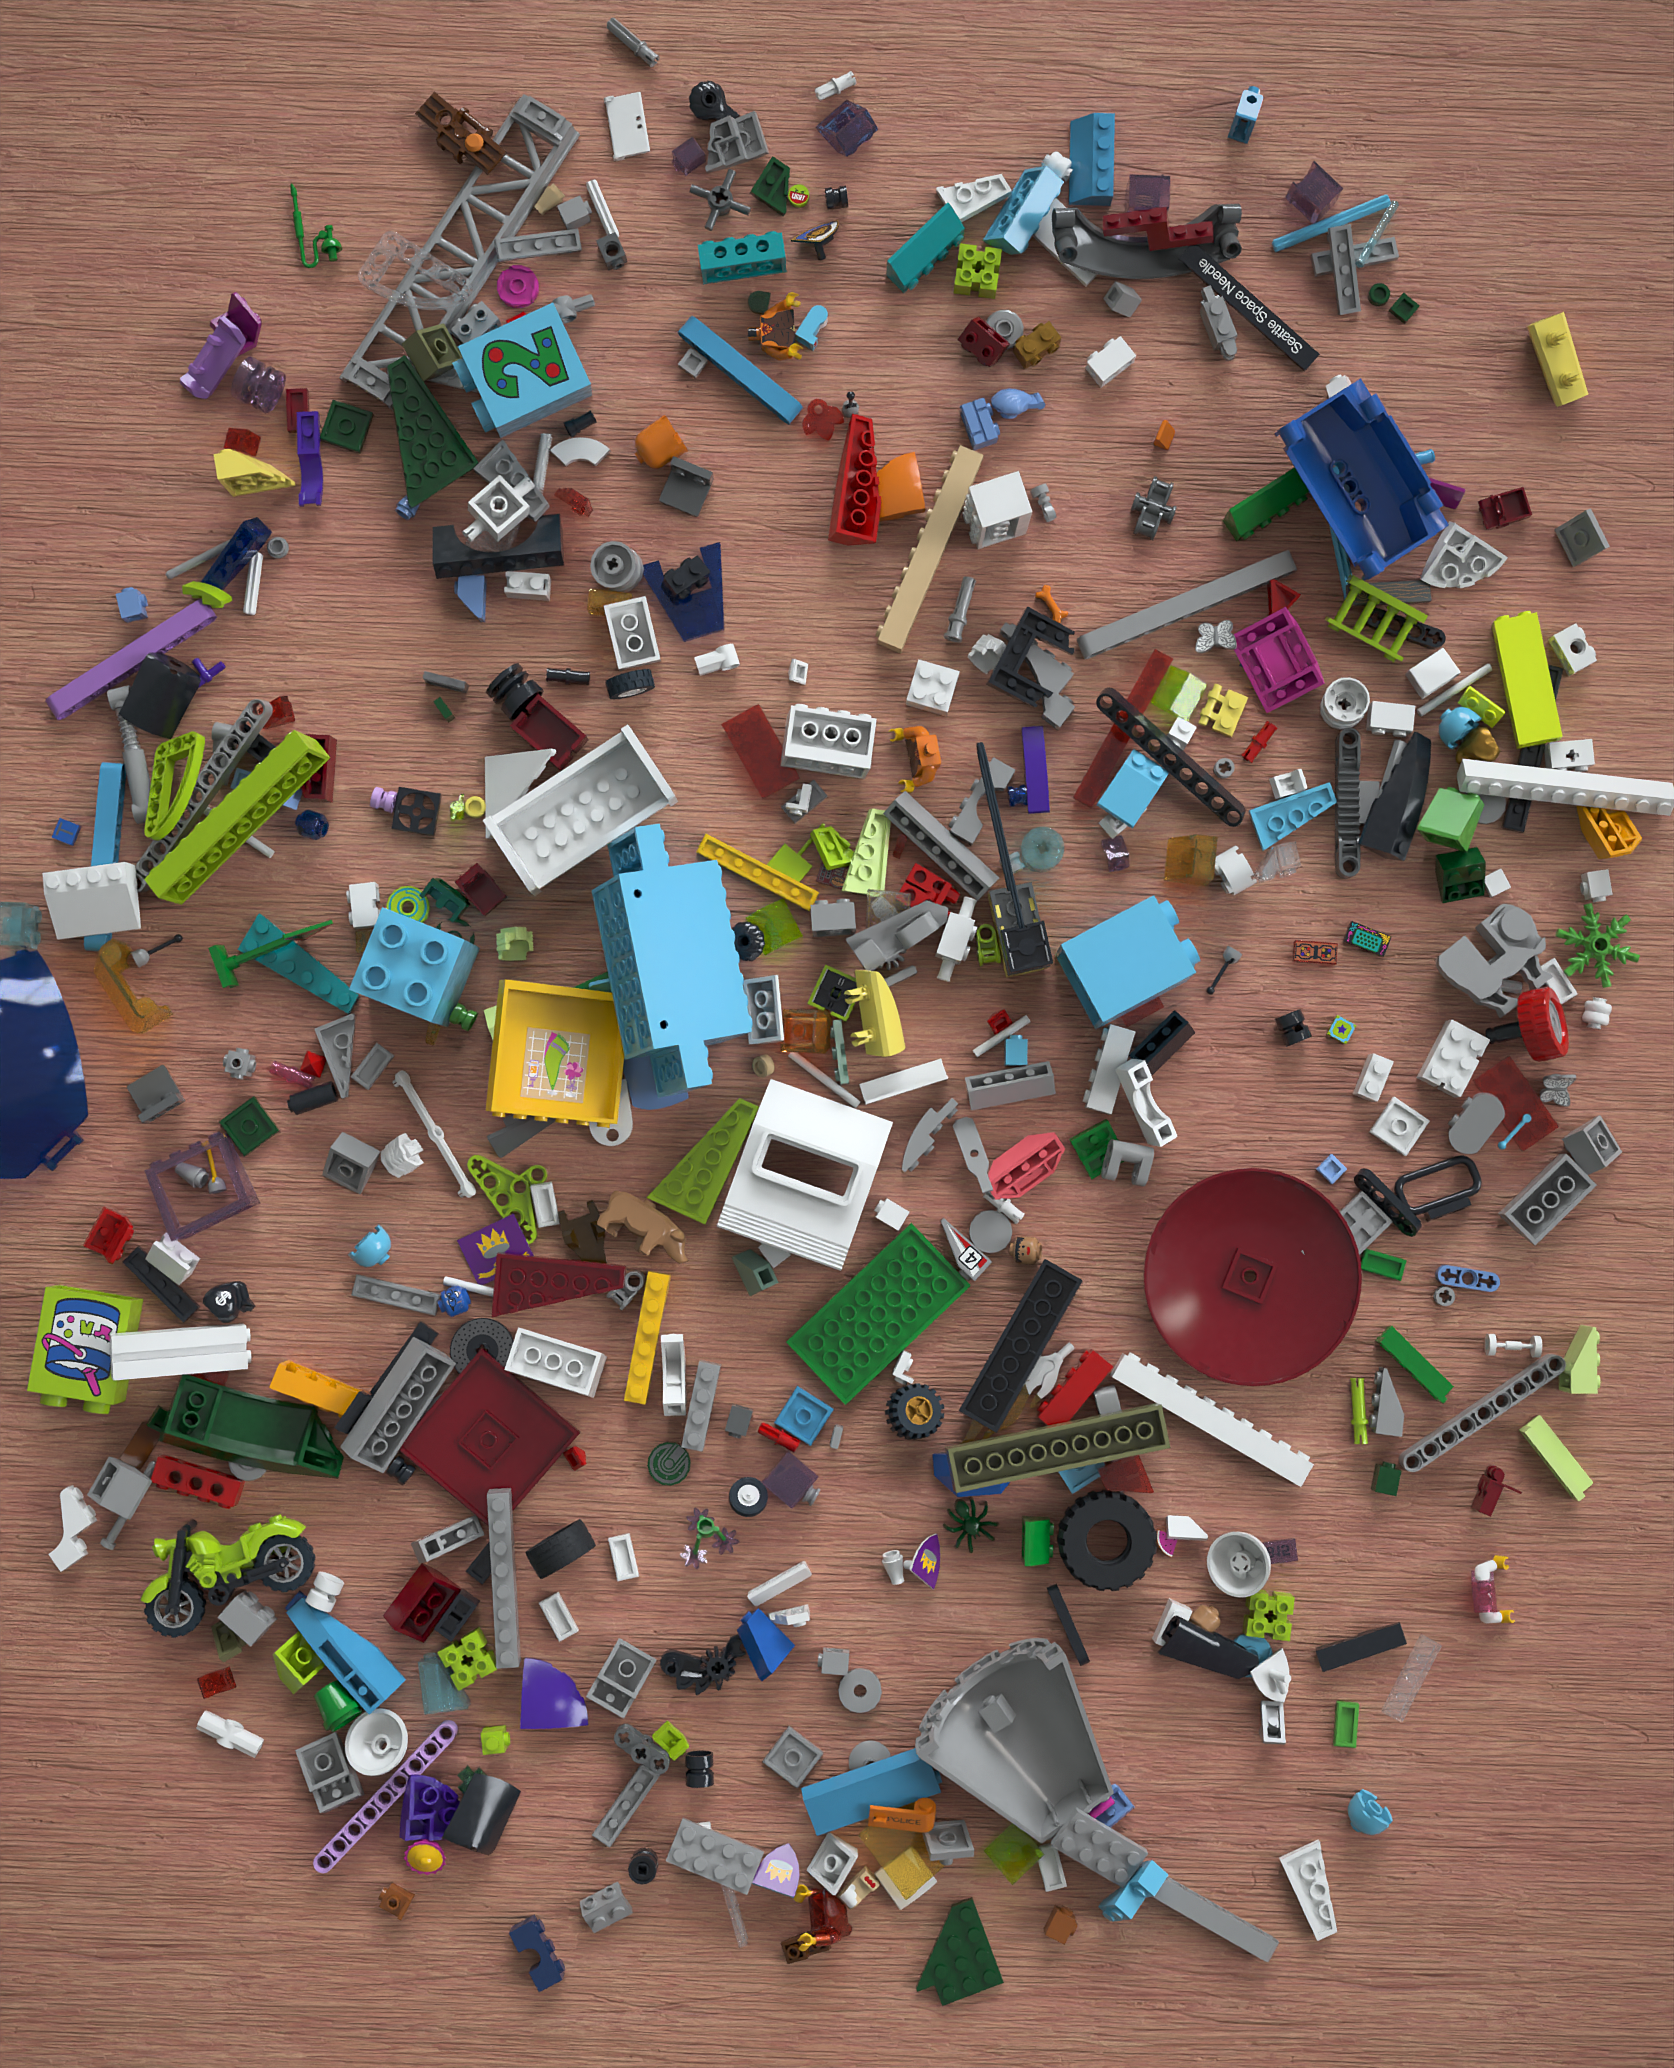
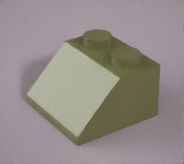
M444 323L417 330L402 343L423 382L448 372L454 368L453 362L463 358Z

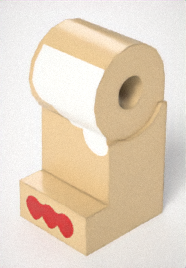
M865 1865L839 1892L837 1897L849 1910H852L871 1891L879 1887V1880Z

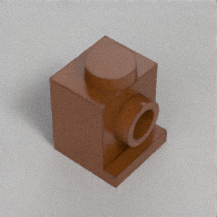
M392 1882L389 1888H383L378 1898L381 1901L379 1907L398 1917L397 1919L402 1920L415 1894ZM395 1899L397 1901V1905L390 1902V1900Z

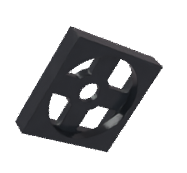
M399 787L392 829L435 836L442 794ZM415 794L414 804L411 806L402 805V800L406 796ZM424 796L432 800L434 810L425 809L423 806ZM415 808H420L421 814L415 816L413 814V810ZM400 813L411 817L410 828L402 824L399 819ZM423 818L433 819L428 826L419 829L420 820Z

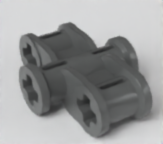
M1154 476L1147 498L1140 496L1138 492L1136 493L1131 511L1137 510L1141 514L1133 534H1142L1150 537V540L1153 541L1161 519L1167 521V524H1171L1177 506L1170 507L1166 503L1174 483L1168 484L1157 480V477Z
M622 1724L617 1728L614 1735L615 1744L630 1754L634 1762L643 1764L655 1774H663L668 1770L670 1764L668 1752L655 1744L649 1735L642 1734L630 1724ZM627 1732L629 1734L628 1738L626 1737L623 1740L621 1735ZM664 1759L663 1764L661 1763L659 1766L656 1764L657 1760Z

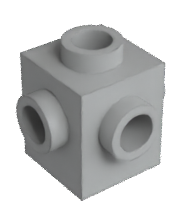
M236 1047V1052L229 1050L223 1060L224 1072L231 1073L230 1077L243 1079L244 1076L251 1077L256 1068V1056L250 1055L247 1049ZM239 1059V1060H240V1066L236 1067V1065H237V1060Z

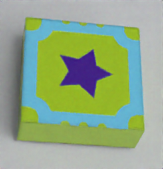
M1336 1015L1326 1035L1343 1044H1347L1356 1025Z

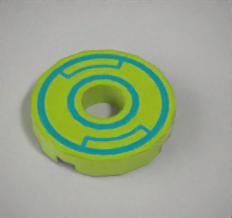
M402 886L393 891L388 898L386 906L388 910L424 923L430 912V904L427 896L424 898L419 896L422 892L420 889L413 886ZM406 902L414 904V909L411 913L403 911V905Z

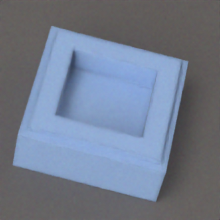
M1330 1154L1316 1170L1330 1184H1333L1347 1168L1333 1154Z

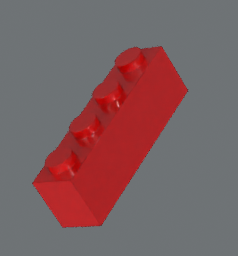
M1093 1349L1089 1352L1085 1350L1078 1359L1080 1363L1077 1367H1071L1064 1376L1067 1379L1063 1384L1060 1385L1058 1383L1051 1391L1053 1396L1049 1401L1044 1400L1037 1408L1039 1412L1037 1414L1038 1418L1048 1426L1070 1421L1113 1368L1110 1363Z

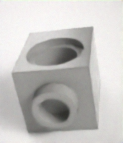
M823 1647V1654H818L817 1666L822 1667L821 1673L848 1676L849 1649Z

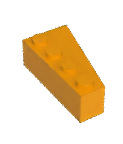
M290 1360L279 1363L269 1388L282 1394L298 1398V1400L304 1403L314 1404L323 1411L338 1413L340 1418L359 1391H362Z

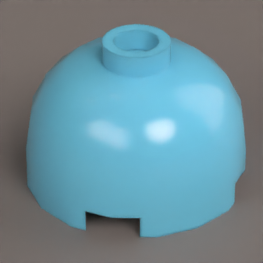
M1457 707L1452 711L1447 709L1440 717L1442 720L1438 731L1440 739L1450 749H1454L1458 746L1456 742L1464 739L1472 729L1476 728L1479 725L1477 721H1480L1482 718L1469 708Z
M379 1224L375 1227L377 1230L375 1233L369 1232L354 1247L357 1250L355 1253L351 1251L348 1254L360 1266L372 1267L377 1263L382 1265L390 1257L387 1253L391 1248V1240L388 1233Z
M1364 1789L1356 1793L1349 1802L1347 1811L1351 1821L1350 1824L1357 1832L1367 1835L1380 1834L1393 1821L1392 1816L1386 1806L1382 1809L1375 1802L1377 1797Z

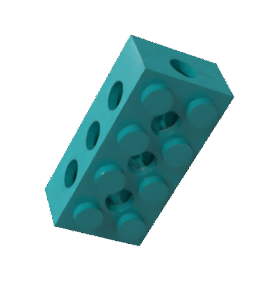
M770 231L760 236L749 234L740 239L729 237L720 242L704 241L698 245L703 285L787 272L782 232Z

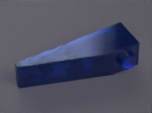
M258 517L243 521L201 582L224 590L262 548L272 534V531Z

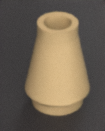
M553 183L550 187L547 186L534 207L544 215L563 202L562 199L565 195Z

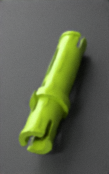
M1350 1378L1353 1412L1351 1424L1354 1425V1444H1360V1435H1362V1444H1368L1366 1428L1368 1419H1366L1364 1378H1358L1359 1387H1356V1378Z

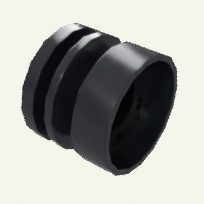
M515 663L502 671L486 690V694L493 698L495 704L505 701L501 710L511 721L515 720L522 711L526 713L527 710L525 708L537 694L542 696L544 692L534 679L525 683L529 674L526 671H522L523 668L519 663Z

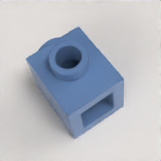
M132 587L122 589L121 593L115 594L121 618L125 622L130 623L148 618L145 608L148 606L145 594Z

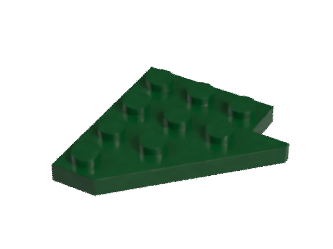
M973 1897L952 1904L916 1985L917 1992L935 1985L942 2006L1004 1983Z

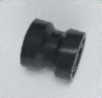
M846 185L839 186L838 189L825 188L827 210L834 209L836 206L841 208L848 207Z
M398 1456L387 1469L386 1474L390 1477H395L397 1482L404 1486L416 1468L412 1465H407L404 1459Z

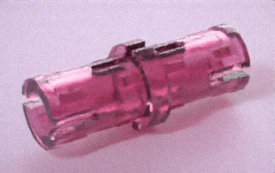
M276 1060L273 1061L271 1065L273 1068H270L269 1073L286 1079V1082H294L307 1089L312 1087L313 1083L310 1082H314L315 1076L298 1071L297 1067L293 1066L291 1068Z

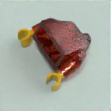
M803 1884L797 1886L794 1900L801 1903L808 1897L811 1934L814 1935L812 1937L810 1934L804 1933L797 1941L805 1942V1944L799 1947L800 1951H806L812 1944H815L817 1947L839 1943L843 1937L850 1935L852 1925L848 1923L847 1908L835 1895H832L826 1888H812L810 1891Z

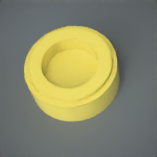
M477 796L470 797L465 802V812L471 818H481L485 814V801Z

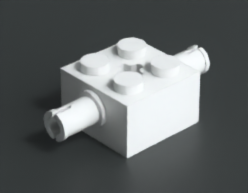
M499 475L468 502V511L476 520L462 531L463 535L466 538L469 537L468 540L472 542L485 530L498 542L529 515L530 506L522 497L535 487L532 481L529 482L528 480L530 479L525 476L522 481L512 488Z
M964 896L959 914L952 912L949 914L935 957L943 960L937 976L940 980L950 982L955 964L959 965L961 960L965 961L970 950L967 943L968 940H973L977 929L976 926H973L975 920L971 919L975 904L977 903L975 899Z

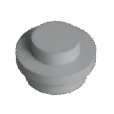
M274 537L268 542L267 550L273 558L280 559L287 555L289 545L285 539Z

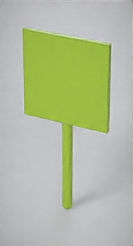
M822 823L819 828H824L825 824ZM812 837L809 838L798 853L784 843L767 865L800 882L813 867L801 857L803 852L813 842Z

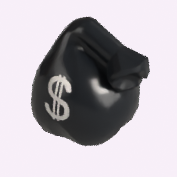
M241 1281L217 1285L211 1288L203 1297V1304L222 1323L233 1321L238 1317L240 1311L243 1313L251 1312L256 1307L249 1297L247 1285Z

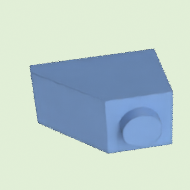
M469 575L458 577V581H455L454 584L455 594H458L457 596L480 622H485L487 590L485 576Z

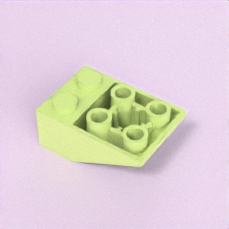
M1580 1325L1563 1358L1566 1368L1559 1375V1390L1571 1394H1598L1601 1382L1600 1376L1597 1375V1366L1600 1365L1597 1344H1599L1600 1336L1599 1332L1596 1331V1327Z

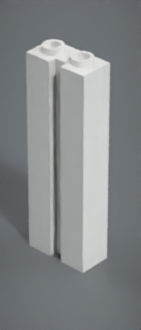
M244 1323L109 1334L111 1378L113 1380L248 1369V1363H251V1351L246 1350V1343L250 1341V1329H246Z

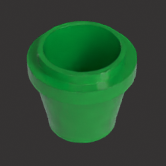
M339 1680L326 1685L313 1696L324 1722L322 1726L326 1731H337L362 1713V1706Z

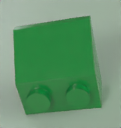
M1022 1516L1021 1560L1024 1566L1049 1564V1558H1053V1544L1049 1543L1050 1536L1054 1534V1523L1050 1522L1049 1517Z

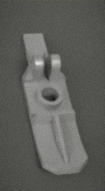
M964 1117L956 1120L953 1124V1129L969 1172L975 1178L977 1177L983 1194L993 1191L987 1173L989 1161L973 1119ZM976 1152L978 1153V1156L971 1157V1154Z

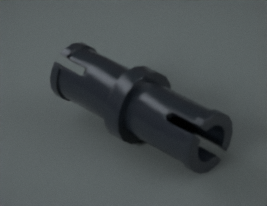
M547 668L546 682H563L565 685H570V683L589 685L590 671H573L571 668H566V670Z

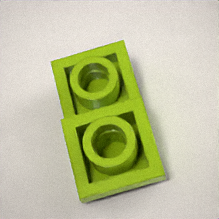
M192 581L182 586L183 594L191 595L192 598H202V604L211 605L212 608H223L224 604L232 601V596L206 583Z

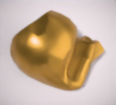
M1476 727L1462 740L1455 759L1459 765L1462 759L1493 762L1499 756L1500 749L1487 727Z

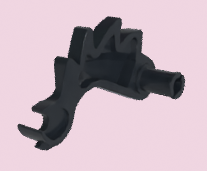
M739 1634L732 1636L725 1646L727 1648L726 1654L733 1653L731 1660L746 1655V1651L740 1649V1645L743 1643ZM672 1649L667 1650L661 1656V1669L666 1675L676 1677L678 1690L686 1689L695 1683V1694L699 1695L711 1684L709 1683V1676L706 1678L702 1677L704 1670L699 1669V1665L703 1663L700 1657ZM715 1662V1668H720V1662ZM721 1678L720 1685L717 1683V1679H714L718 1691L721 1690L724 1678Z

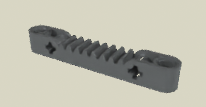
M1345 728L1335 739V798L1337 800V803H1335V872L1342 879H1349L1360 870V845L1358 842L1360 839L1359 769L1361 738L1359 732L1354 728ZM1344 735L1352 738V745H1347L1343 741ZM1344 862L1351 864L1352 871L1350 873L1343 869Z

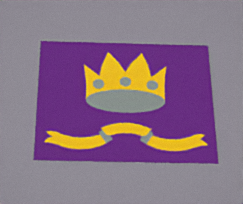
M514 1214L457 1240L479 1285L495 1280L496 1256L498 1252L534 1256Z

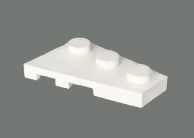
M1002 174L979 178L971 183L963 184V182H960L952 187L944 188L941 186L936 188V192L943 204L945 205L948 202L961 222L1012 195V190Z

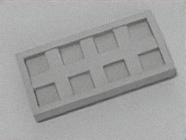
M1360 1191L1340 1211L1354 1236L1359 1255L1393 1222L1363 1191Z
M1076 1807L1051 1841L1052 1847L1124 1888L1148 1855L1147 1849Z
M682 1818L666 1862L747 1895L764 1851Z

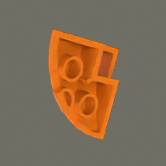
M915 452L896 457L877 472V477H879L878 490L879 496H881L879 522L904 518L905 515L925 512V502Z

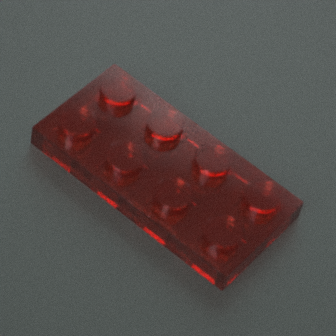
M1510 1056L1505 1057L1472 1080L1481 1093L1493 1094L1501 1101L1505 1111V1117L1501 1122L1509 1134L1522 1121L1524 1114L1531 1116V1121L1525 1123L1512 1137L1521 1151H1525L1559 1127Z

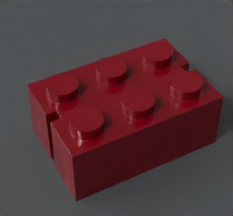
M537 694L525 708L530 714L529 718L522 711L510 727L536 751L555 749L556 754L551 756L548 761L561 772L573 759L571 753L577 754L589 739L551 704Z

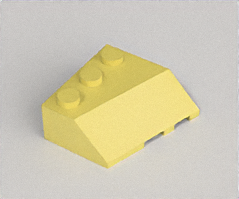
M224 449L220 453L214 454L217 479L233 497L296 486L292 479L270 464L240 452Z

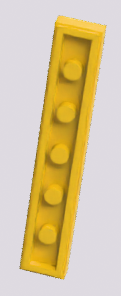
M705 834L696 853L711 861L717 860L719 865L809 912L811 910L810 905H814L819 895L818 891L708 834Z

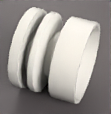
M1350 677L1340 678L1332 682L1320 703V714L1323 720L1330 727L1339 730L1356 726L1368 709L1370 703L1369 692L1359 680ZM1341 703H1345V707H1347L1345 710H1342Z

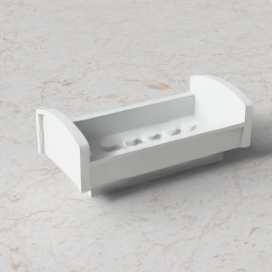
M627 724L621 728L620 733L491 817L489 815L483 819V822L528 890L536 896L542 892L541 888L668 804L673 806L678 800Z

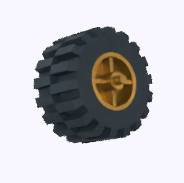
M920 1383L910 1384L897 1389L895 1393L891 1394V1400L886 1403L889 1409L885 1410V1415H889V1419L886 1420L887 1424H892L890 1429L892 1432L897 1431L898 1437H905V1440L922 1439L930 1436V1434H934L937 1431L936 1428L941 1426L942 1422L939 1420L944 1418L945 1413H941V1410L944 1409V1404L940 1405L939 1401L942 1400L940 1395L935 1396L936 1391L934 1389L929 1390L928 1385H920Z

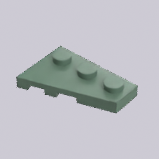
M833 1020V1025L829 1026L830 1039L835 1038L836 1047H832L833 1060L838 1061V1068H834L835 1079L840 1081V1085H848L849 1077L841 1020Z

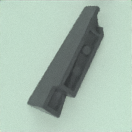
M512 1114L503 1118L506 1125L505 1128L488 1135L487 1138L497 1155L502 1158L554 1123L556 1118L548 1117L547 1121L534 1120L535 1116L527 1115L526 1119L513 1118Z

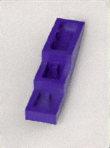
M1043 726L1022 727L1024 778L1028 814L1050 813Z

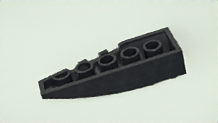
M1418 732L1413 733L1401 754V761L1399 764H1395L1392 769L1393 774L1388 782L1385 781L1381 788L1383 790L1381 795L1373 801L1358 842L1359 845L1385 859L1405 861L1422 811L1429 777L1431 740Z

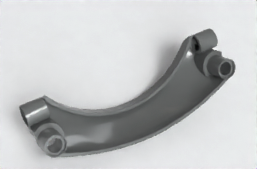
M1240 204L1212 205L1197 218L1185 224L1212 221L1213 242L1197 245L1218 264L1236 258L1242 251L1238 240L1239 231L1236 223H1240L1242 216ZM1053 208L1054 246L1060 261L1100 275L1129 279H1153L1192 272L1178 260L1189 246L1150 251L1147 236L1127 237L1113 235L1104 237L1103 229L1091 223L1078 208Z

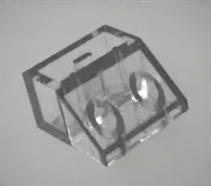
M1296 841L1276 845L1268 850L1256 868L1254 875L1251 876L1252 880L1256 879L1259 880V883L1272 880L1276 875H1279L1280 878H1285L1296 873V870L1301 867Z

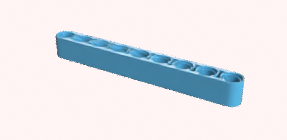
M102 762L100 766L91 866L113 864L119 861L126 785L125 764ZM112 933L84 936L85 950L109 952Z

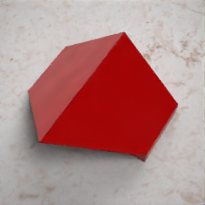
M1275 579L1270 580L1267 584L1269 615L1284 607L1289 610L1301 594Z

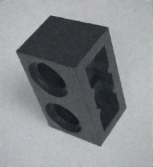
M462 1588L434 1630L452 1642L480 1600Z

